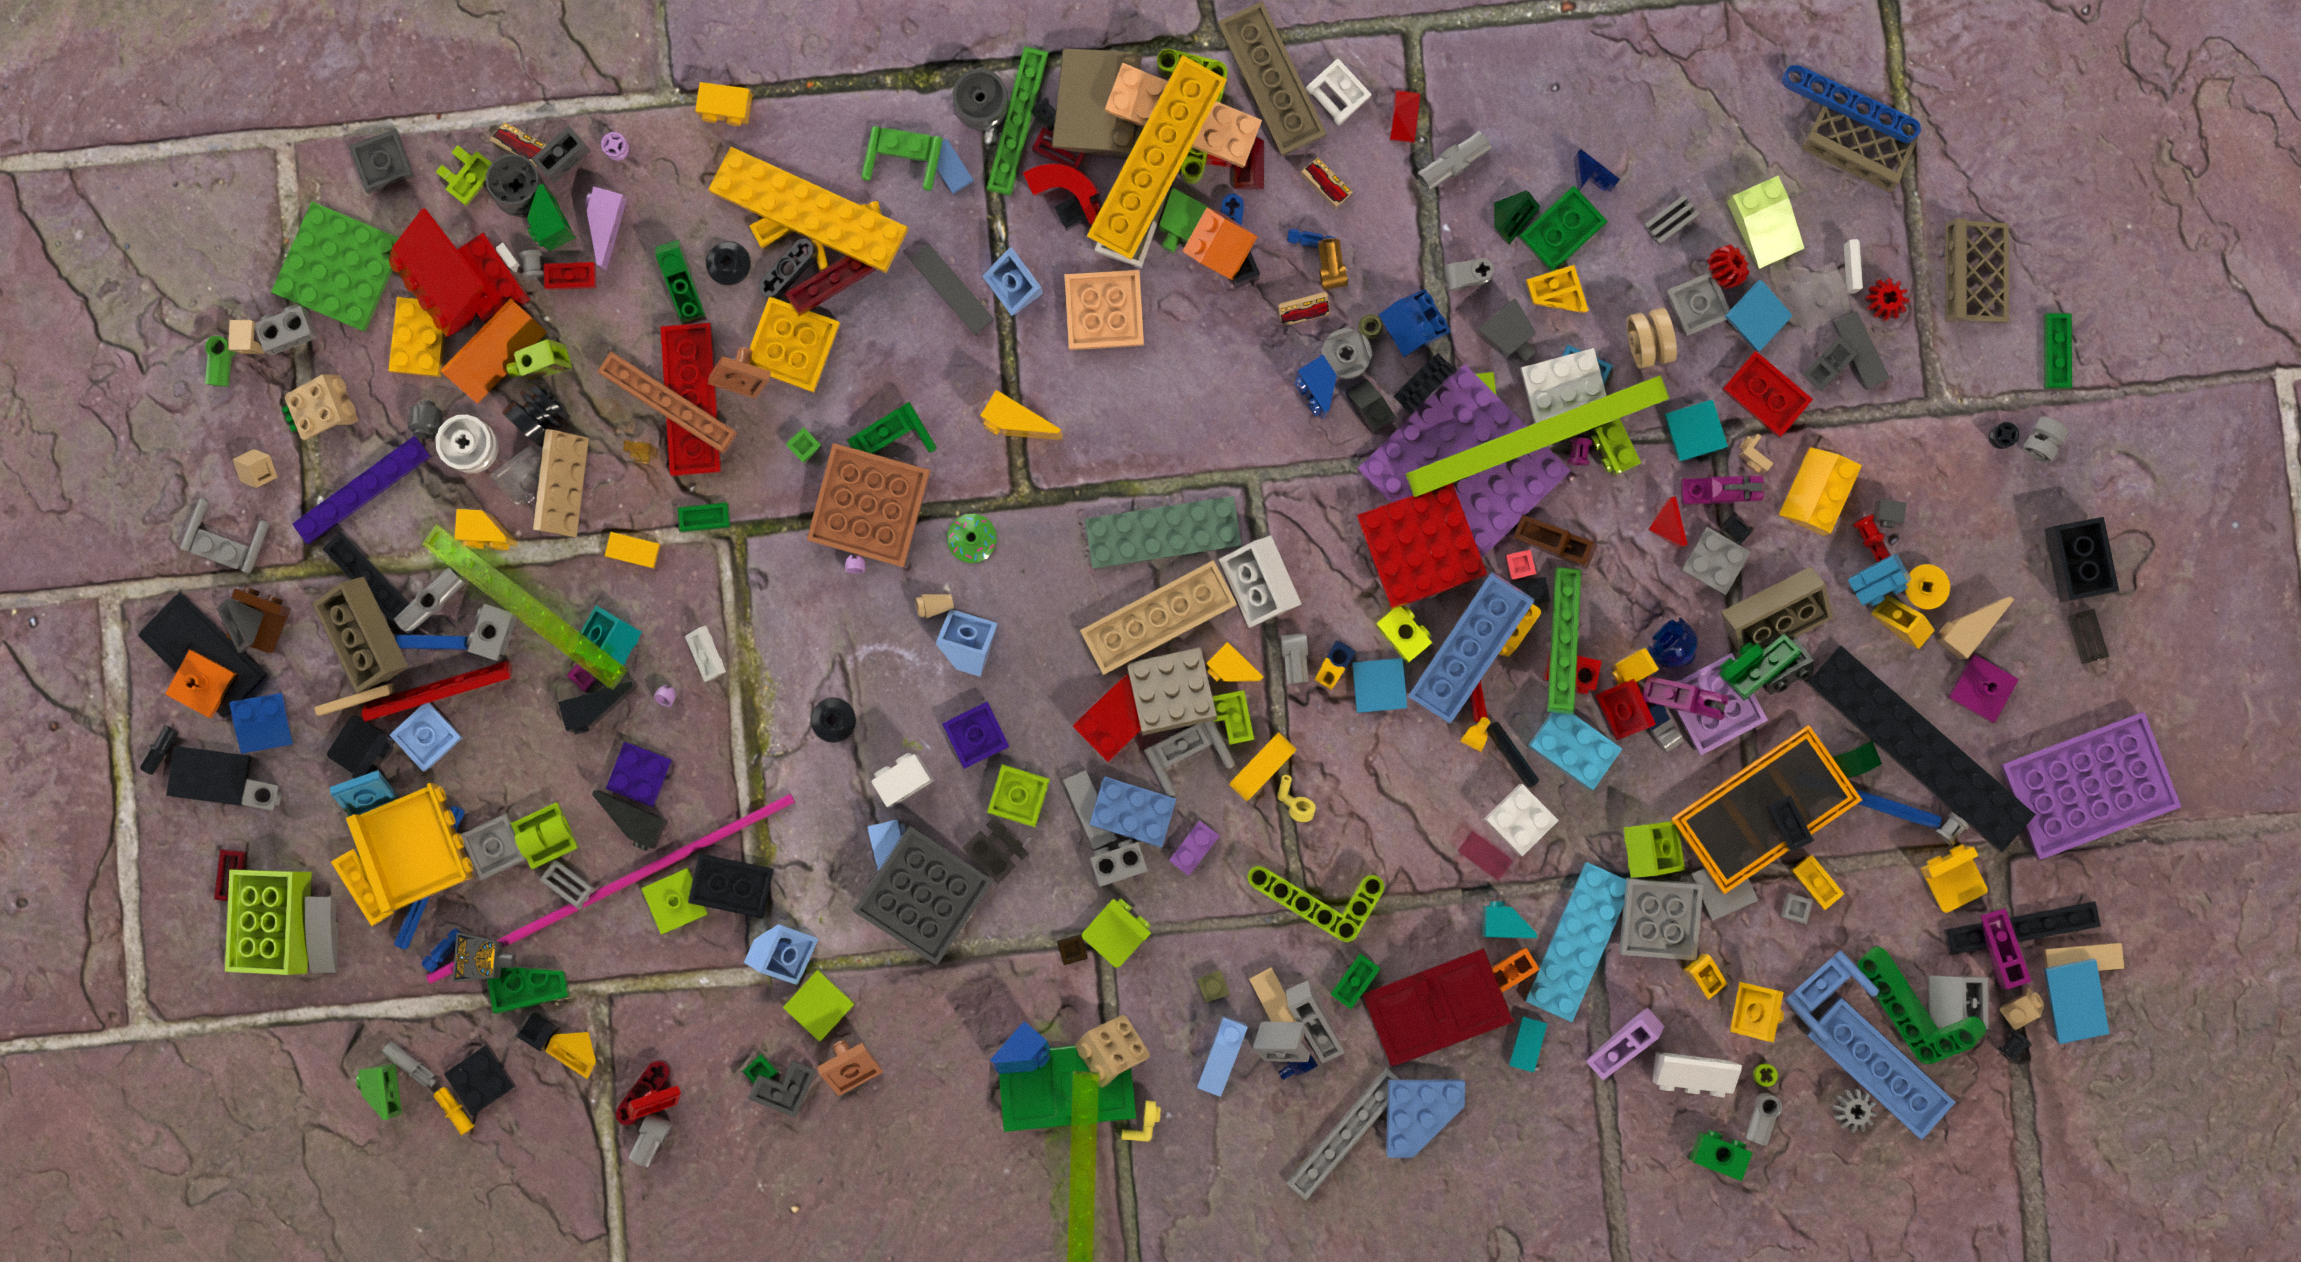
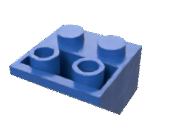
M1426 289L1396 301L1378 314L1403 357L1423 349L1451 332L1445 318L1440 314L1432 296L1428 294Z
M1324 355L1299 369L1295 377L1296 382L1294 383L1301 396L1305 394L1309 399L1308 407L1315 417L1319 415L1322 420L1327 417L1337 377Z

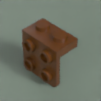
M246 586L244 590L235 588L231 598L264 613L254 642L249 647L269 654L273 653L291 608L282 605L283 600L268 595L266 599L258 596L260 593L258 590ZM227 631V633H226L227 638L230 639V640H232L231 637H230V635H229V633H228V631Z

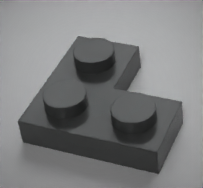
M791 1060L782 1083L758 1074L748 1099L796 1118L816 1070Z

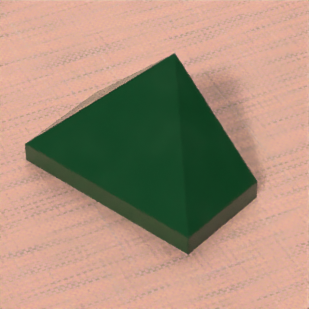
M1525 190L1494 202L1495 230L1509 245L1540 208V205L1530 192Z

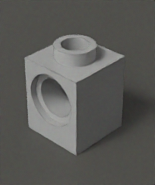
M247 778L241 804L273 811L274 805L279 806L282 791L278 790V784ZM260 788H266L270 791L269 799L264 802L255 799V793Z

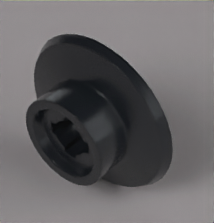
M725 241L715 245L710 250L706 259L708 274L715 282L722 285L740 283L748 275L751 267V260L747 250L742 245L732 241ZM727 257L733 261L729 267L722 264Z
M840 698L822 700L816 705L811 715V726L814 733L821 740L829 743H837L847 739L852 734L856 725V716L853 708L849 703ZM832 714L838 718V722L834 726L827 722V718L832 716Z

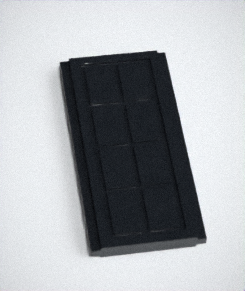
M182 592L175 595L137 635L176 673L189 650H193L236 673L237 675L216 711L223 718L231 714L229 702L245 699L267 675L244 652L238 653L233 641L228 639L226 634Z

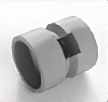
M2041 416L2033 428L2035 434L2028 436L2022 449L2029 456L2050 464L2059 452L2057 446L2063 445L2070 432L2067 427L2058 421Z

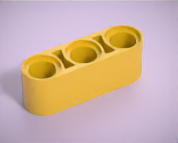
M1278 732L1228 785L1247 802L1292 756L1297 748Z

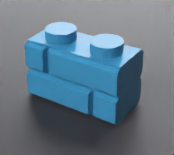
M1895 553L1851 576L1848 582L1863 606L1868 603L1874 606L1885 600L1883 595L1891 591L1896 595L1907 589L1906 584L1911 580V577L1903 566L1898 554Z

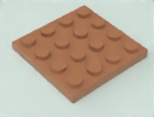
M833 443L807 540L905 567L931 470Z

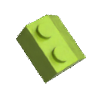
M1672 821L1624 827V841L1627 847L1628 868L1631 878L1657 876L1685 870L1680 832Z

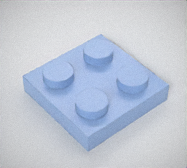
M431 702L421 705L390 734L393 740L423 772H427L463 738Z

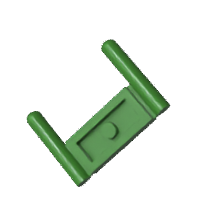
M872 126L861 178L864 181L871 180L877 153L924 162L928 161L923 189L931 191L943 138Z

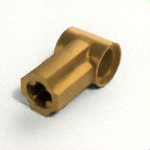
M1327 238L1318 241L1321 263L1319 273L1322 289L1328 290L1348 286L1346 267L1342 260L1340 239Z

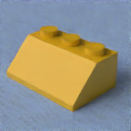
M1809 447L1778 515L1823 537L1831 534L1862 465L1839 454Z

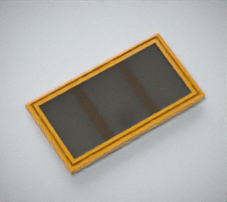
M1807 725L1673 816L1671 820L1722 894H1726L1788 851L1766 806L1791 795L1812 835L1862 801V799L1817 737L1813 728Z

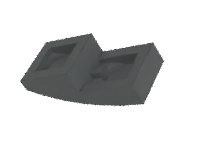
M1840 336L1817 358L1803 375L1822 391L1851 363L1859 352Z

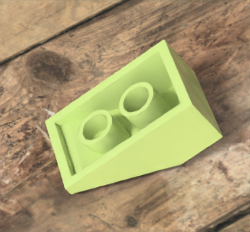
M1779 176L1735 194L1727 201L1758 269L1804 249L1789 197Z

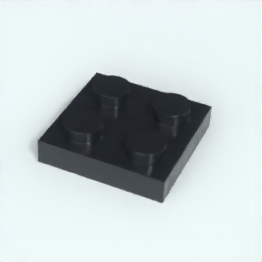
M489 1044L444 1073L471 1116L516 1087Z

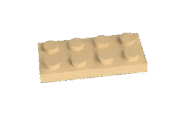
M545 429L533 530L567 537H577L589 438Z

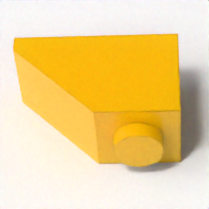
M1886 595L1884 597L1885 600L1880 602L1873 610L1872 616L1899 639L1920 649L1935 631L1925 615Z
M1228 642L1206 663L1209 667L1206 672L1215 681L1221 679L1223 682H1260L1263 679V676Z
M1646 648L1635 651L1611 666L1614 670L1611 674L1618 685L1633 678L1638 682L1659 670Z

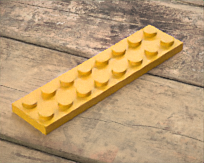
M1184 55L1181 56L1093 222L1087 237L1130 260L1133 258L1227 79Z
M730 147L708 188V191L713 195L884 273H887L909 230L903 224L733 147Z

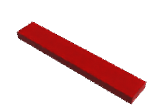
M510 660L365 702L361 715L365 722L511 678L513 667Z

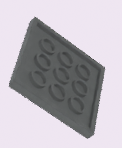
M909 825L852 911L927 960L938 965L994 880Z

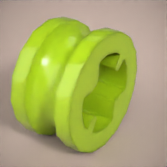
M1760 1064L1753 1071V1079L1756 1084L1769 1087L1776 1083L1778 1073L1774 1066ZM1768 1068L1771 1071L1769 1073L1771 1079L1770 1081L1764 1080L1762 1082L1760 1080L1762 1077L1760 1071L1762 1069L1767 1071Z

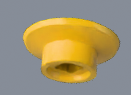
M1924 564L1915 567L1909 573L1911 580L1906 584L1908 588L1905 589L1908 599L1915 606L1922 609H1934L1941 606L1947 600L1950 593V581L1942 569L1935 565ZM1923 583L1930 585L1929 592L1922 590Z

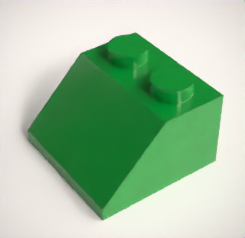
M543 183L538 185L527 218L531 227L527 230L534 242H537L540 247L544 246L550 252L576 237L554 195Z

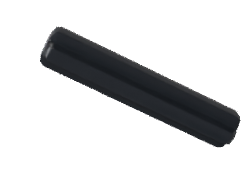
M1496 721L1487 727L1488 733L1528 788L1535 786L1539 782L1538 777L1499 722Z

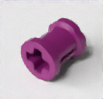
M1578 437L1570 438L1571 453L1570 458L1567 459V464L1589 466L1590 461L1587 460L1589 445L1592 444V440Z

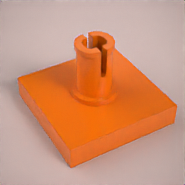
M189 650L165 695L208 718H213L237 674L207 657Z

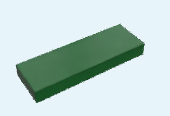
M2046 313L2044 314V389H2071L2072 314Z
M1783 634L1764 649V652L1727 680V684L1745 701L1800 656L1802 651Z

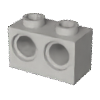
M298 305L286 307L284 312L278 315H265L260 318V322L255 323V330L262 349L271 356L318 338L309 311ZM300 318V327L293 330V322ZM277 327L278 333L276 337L270 339L269 333L271 329Z
M1129 839L1118 843V849L1109 851V848L1105 847L1094 851L1095 856L1091 857L1090 860L1099 887L1148 871L1139 842L1133 843V840ZM1134 851L1137 854L1138 860L1134 865L1124 863L1123 855L1125 852ZM1107 858L1113 862L1114 868L1110 873H1103L1099 869V863L1102 859Z

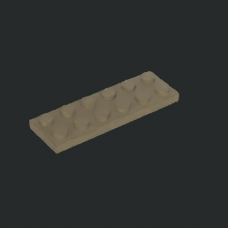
M1263 1L1218 21L1217 25L1281 157L1325 137L1327 133Z

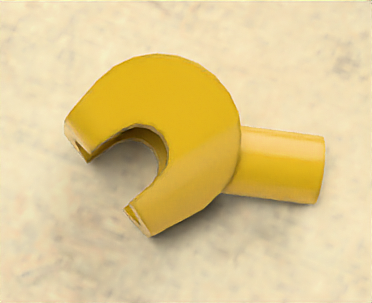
M1482 717L1477 725L1468 728L1459 741L1481 753L1487 741L1486 729L1490 724V720Z

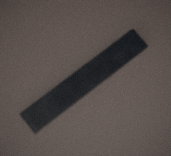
M2095 901L2009 917L2018 942L2101 927ZM1982 922L1944 929L1950 955L1988 948Z

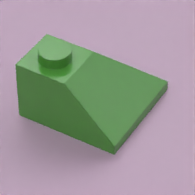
M396 1064L360 1069L359 1075L356 1077L357 1088L361 1090L362 1097L383 1120L401 1115L402 1108Z

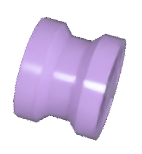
M617 132L607 133L601 141L602 150L611 160L621 161L628 156L630 147L621 134Z

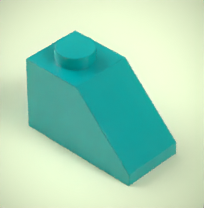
M1490 901V906H1483L1484 937L1537 938V933L1512 907L1505 906V901Z

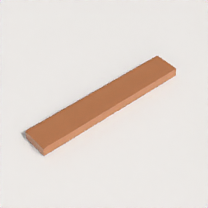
M611 351L597 371L603 377L723 454H725L738 434Z

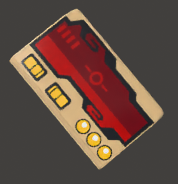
M506 122L498 128L489 140L492 144L508 153L522 155L530 161L546 146V144Z
M1316 158L1301 171L1300 176L1335 210L1353 193L1319 158Z
M1327 292L1280 303L1277 310L1281 325L1287 326L1328 315L1330 309Z

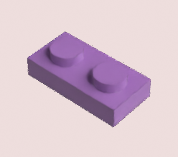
M1199 820L1169 861L1189 876L1219 838V835Z

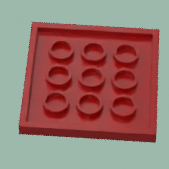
M1453 483L1417 497L1412 495L1357 515V520L1391 610L1487 577V571Z

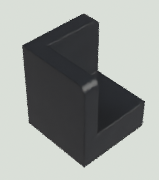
M1251 251L1245 258L1234 280H1232L1236 289L1259 280L1260 272Z
M532 1013L523 1028L518 1030L515 1036L536 1050L543 1051L546 1050L551 1037L556 1034L559 1027L540 1015Z

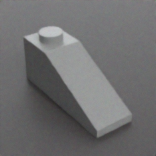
M1309 980L1286 990L1288 1007L1296 1021L1303 1022L1306 1025L1304 1034L1321 1063L1323 1064L1344 1054L1345 1051Z

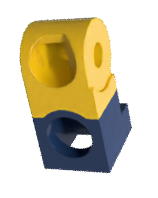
M1336 639L1314 681L1332 690L1356 653V650Z

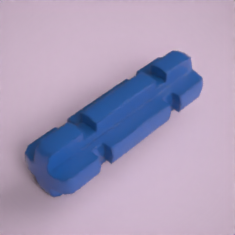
M1291 228L1288 232L1287 241L1294 244L1299 242L1303 246L1318 248V241L1335 237H1323V234L1303 231L1302 233L1298 229Z
M453 928L447 934L448 938H443L430 952L432 955H427L422 960L421 964L426 970L433 972L439 966L438 962L442 963L455 949L457 933H462L460 930Z

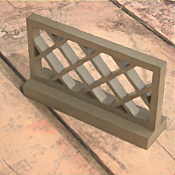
M1834 96L1837 103H1846V101ZM1822 105L1801 149L1891 193L1899 184L1903 176L1902 172L1919 137L1910 142L1907 149L1899 151L1894 141L1895 138L1886 135V137L1876 140L1871 127L1864 125L1853 128L1849 117L1842 114L1831 118L1828 107ZM1857 107L1859 113L1868 114V112ZM1844 119L1848 131L1837 133L1833 122ZM1880 119L1881 123L1885 125L1891 124L1885 120ZM1828 124L1832 135L1825 137L1817 133L1818 127ZM1866 130L1870 142L1860 144L1856 133ZM1903 130V132H1904L1906 135H1909V136H1910V135H1913V134H1911V133H1909V132ZM1850 135L1854 147L1847 148L1843 146L1840 138ZM1888 141L1893 153L1882 155L1878 144ZM1873 146L1877 157L1873 159L1865 157L1862 149ZM1895 157L1899 166L1896 172L1887 168L1886 159Z
M1956 218L1945 223V322H2009V223L1966 221L1964 218ZM1967 227L1974 228L1980 235L1973 243L1967 237ZM1992 229H2001V240L1997 244L1987 235ZM1982 239L1992 248L1985 256L1976 247ZM1971 250L1980 259L1974 267L1967 262V254ZM1994 252L2001 258V264L1997 269L1988 260ZM1982 264L1992 273L1985 281L1976 272ZM1971 275L1980 284L1974 292L1967 286V279ZM1994 276L2001 283V289L1997 293L1987 284ZM1982 288L1992 297L1985 305L1976 296ZM1971 300L1980 309L1975 315H1967V304ZM1994 301L2001 307V317L1994 316L1987 309Z

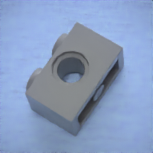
M483 604V607L478 609L475 617V622H477L475 631L470 633L467 641V646H469L468 652L503 662L518 614ZM493 625L496 629V634L493 638L488 639L486 629Z

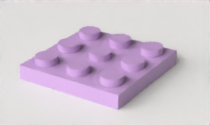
M1732 653L1677 681L1696 686L1700 689L1727 695L1729 699L1728 705L1725 706L1724 713L1726 714L1723 720L1675 710L1699 756L1768 721L1754 693L1743 701L1727 684V681L1724 682L1718 675L1721 671L1719 666L1729 658L1735 660Z

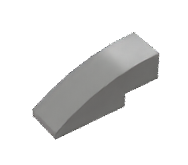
M305 897L306 945L311 973H337L339 922H336L337 897Z

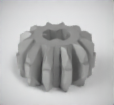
M1855 1089L1853 1094L1850 1090H1845V1099L1839 1095L1836 1097L1841 1103L1840 1106H1832L1834 1110L1839 1111L1833 1117L1837 1121L1841 1120L1839 1125L1841 1128L1845 1129L1848 1127L1849 1132L1855 1133L1857 1127L1861 1132L1866 1131L1864 1123L1870 1126L1874 1125L1873 1121L1869 1118L1870 1116L1876 1117L1878 1113L1871 1110L1876 1106V1102L1869 1101L1870 1094H1862L1861 1090ZM1851 1108H1859L1858 1114L1851 1113Z

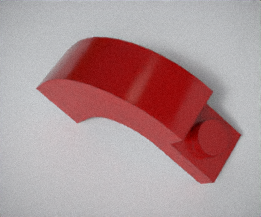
M1044 164L1023 172L1033 196L1056 187H1062L1074 193L1084 210L1089 224H1093L1101 206L1098 200L1093 201L1092 197L1101 192L1094 181L1084 172L1063 164Z

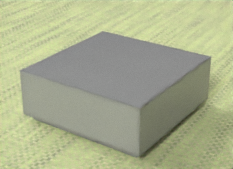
M1787 893L1780 917L1807 924L1813 900Z

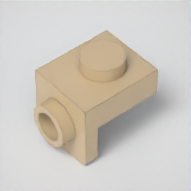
M1758 433L1752 438L1748 436L1739 447L1742 451L1738 456L1747 462L1746 467L1752 472L1763 474L1770 469L1773 462L1754 449V446L1762 437Z
M2028 987L2022 995L2002 1005L2000 1011L2012 1028L2017 1030L2041 1017L2044 1002L2038 993H2033L2031 988Z

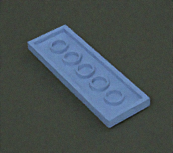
M1491 571L1408 697L1451 724L1535 599Z
M1841 997L1817 1021L1829 1033V1038L1826 1041H1821L1811 1029L1805 1034L1920 1140H1923L1956 1103Z

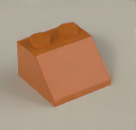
M1207 207L1185 245L1183 252L1204 266L1234 280L1258 236L1223 213Z

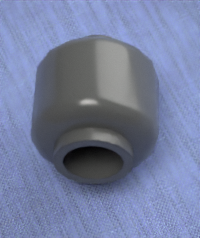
M422 400L419 404H414L410 407L408 429L417 438L432 439L434 435H437L442 424V410L429 400Z

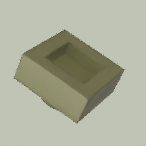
M1221 970L1197 979L1206 1003L1230 994Z

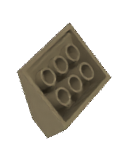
M1063 49L1052 148L1123 160L1129 156L1132 151L1135 124L1104 112L1122 63L1141 70L1142 55L1120 51Z

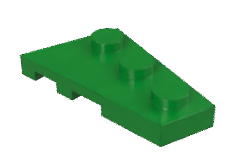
M518 967L501 968L500 978L487 979L493 1014H500L570 997L566 972Z

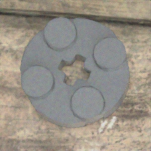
M1344 328L1336 330L1329 335L1323 344L1321 355H1324L1337 375L1336 378L1348 380L1360 376L1368 368L1372 349L1364 335L1353 329ZM1342 348L1353 351L1350 360L1346 361L1345 358L1340 357L1339 354L1342 353Z

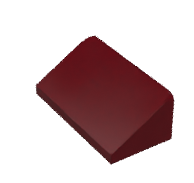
M1258 137L1255 138L1244 168L1234 165V189H1264V140Z

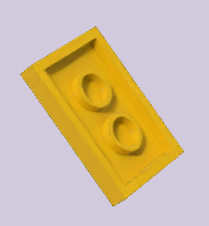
M397 297L388 371L391 373L441 377L440 370L442 369L445 334L436 328L429 313L420 307L418 299Z

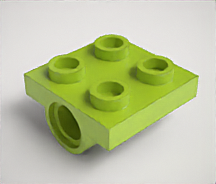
M555 802L510 823L515 832L516 845L522 856L527 859L531 870L579 848L559 802Z

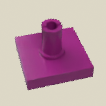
M1973 654L1948 699L1988 722L1995 723L2019 679Z

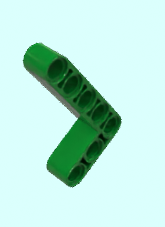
M1878 946L1872 947L1858 961V968L1879 989V993L1876 996L1916 1058L1923 1064H1933L1969 1050L1985 1035L1986 1026L1984 1022L1973 1016L1938 1029L1885 949Z

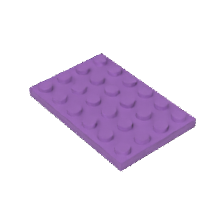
M2145 712L2129 716L2000 765L2010 792L2036 814L2025 826V831L2037 860L2047 858L2182 807Z

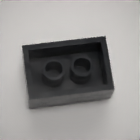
M2104 517L2044 529L2060 603L2119 591Z

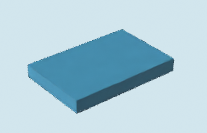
M2095 959L2043 969L2057 1043L2063 1044L2110 1034L2097 961Z

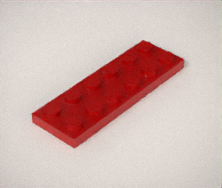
M698 323L660 326L664 386L718 420L716 386L707 384L709 375L715 368L712 324ZM666 417L670 476L722 473L720 451Z

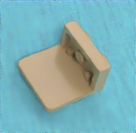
M322 374L285 395L286 403L299 435L303 440H308L335 425H351L359 421L355 413V406L350 401L346 391V384L340 375Z
M1121 1015L1086 1032L1074 1044L1079 1056L1085 1061L1092 1077L1101 1088L1108 1085L1118 1074L1146 1061L1150 1056L1147 1048L1125 1015Z

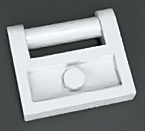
M1338 58L1305 88L1306 92L1309 95H1313L1334 117L1333 121L1338 126L1344 123L1372 95ZM1323 83L1346 106L1343 111L1319 88Z

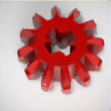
M1731 244L1717 248L1710 254V258L1707 260L1710 265L1708 271L1712 273V279H1716L1717 285H1722L1725 289L1742 284L1743 281L1747 280L1746 276L1750 273L1747 268L1749 263L1744 259L1745 255H1742L1740 249L1734 248Z
M1887 278L1885 283L1879 279L1875 282L1876 286L1868 288L1871 295H1867L1865 300L1872 302L1867 307V310H1875L1873 318H1877L1882 314L1883 321L1889 320L1890 317L1895 320L1899 317V313L1906 312L1907 309L1904 304L1909 303L1910 299L1903 297L1908 292V289H1899L1901 281H1897L1893 285L1892 278ZM1886 295L1890 297V300H1888L1889 304L1884 302Z

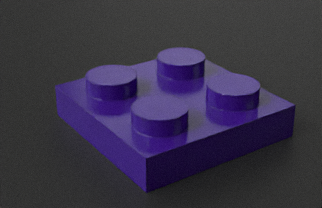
M988 701L942 723L964 769L1010 747Z
M624 742L606 789L654 807L673 760Z

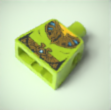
M549 339L516 351L514 353L516 361L506 366L511 378L521 376L532 380L572 369L566 345Z

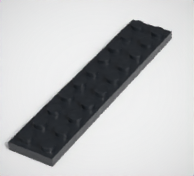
M1841 645L1806 682L1810 688L1950 810L1965 820L1974 831L2000 853L2010 845L2036 815Z

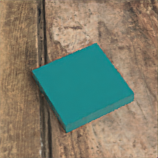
M1713 399L1664 414L1678 462L1728 447Z

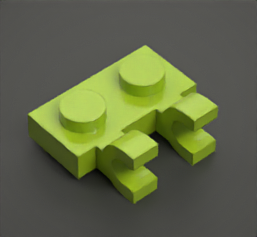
M457 145L451 153L465 164L464 167L455 175L445 166L441 165L436 173L450 183L445 190L467 207L485 185L487 170L492 162L478 151L471 156Z

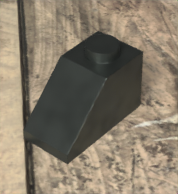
M1368 379L1345 392L1372 434L1387 426L1396 418L1383 396Z

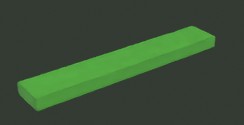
M1024 46L988 181L987 191L1007 196L1012 195L1033 116L1031 113L1035 108L1049 55L1046 51Z
M1555 568L1547 712L1574 713L1581 569Z

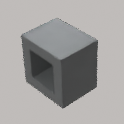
M1886 499L1876 501L1873 521L1880 522V527L1895 528V525L1904 523L1907 503Z

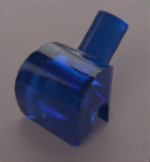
M1310 1054L1308 1062H1287L1288 1066L1281 1069L1278 1073L1285 1080L1293 1074L1296 1076L1305 1074L1318 1067V1064Z

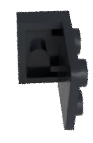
M352 715L328 750L327 756L353 773L352 778L355 779L379 771L382 761L387 759L393 751L395 741L391 736L367 721L364 722L363 718L358 715Z

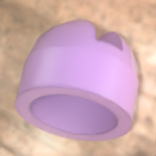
M853 554L846 559L845 572L852 574L864 573V558L857 554V559H854Z
M668 685L661 686L656 691L654 699L662 706L671 707L676 698V691L673 687L668 689Z

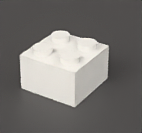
M906 753L895 760L897 765L890 769V767L886 766L874 773L876 778L871 782L886 807L895 806L935 781L919 755Z
M1519 784L1483 819L1518 856H1523L1559 821L1523 784Z

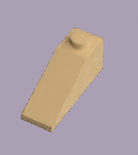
M2011 596L2002 598L1951 623L1948 621L1940 629L1939 633L1941 636L1937 642L1960 660L1969 658L2014 599Z

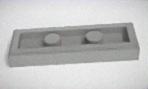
M1085 770L1063 780L1093 849L1117 840L1114 833L1089 826L1098 795L1087 771Z

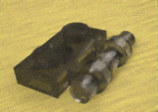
M992 818L986 825L993 832L987 837L980 830L962 849L999 884L1016 867L1010 858L1016 854L1023 860L1029 853L1022 847L1024 844L1019 839L1016 841L1006 831L1007 827L1003 823L1000 825ZM998 838L1009 847L1005 853L994 844Z

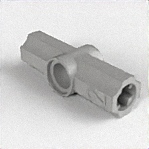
M1478 131L1458 146L1455 144L1445 150L1438 157L1439 159L1427 165L1417 175L1424 187L1431 191L1450 177L1454 178L1470 167L1472 162L1488 153L1492 147L1486 136L1481 131Z
M451 567L447 568L426 589L419 591L416 598L394 618L396 624L408 635H411L433 613L440 611L444 603L465 584L463 578ZM432 594L435 601L428 608L425 605V599Z

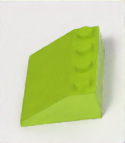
M229 870L225 972L280 975L307 974L308 954L305 932V897L311 896L312 872Z

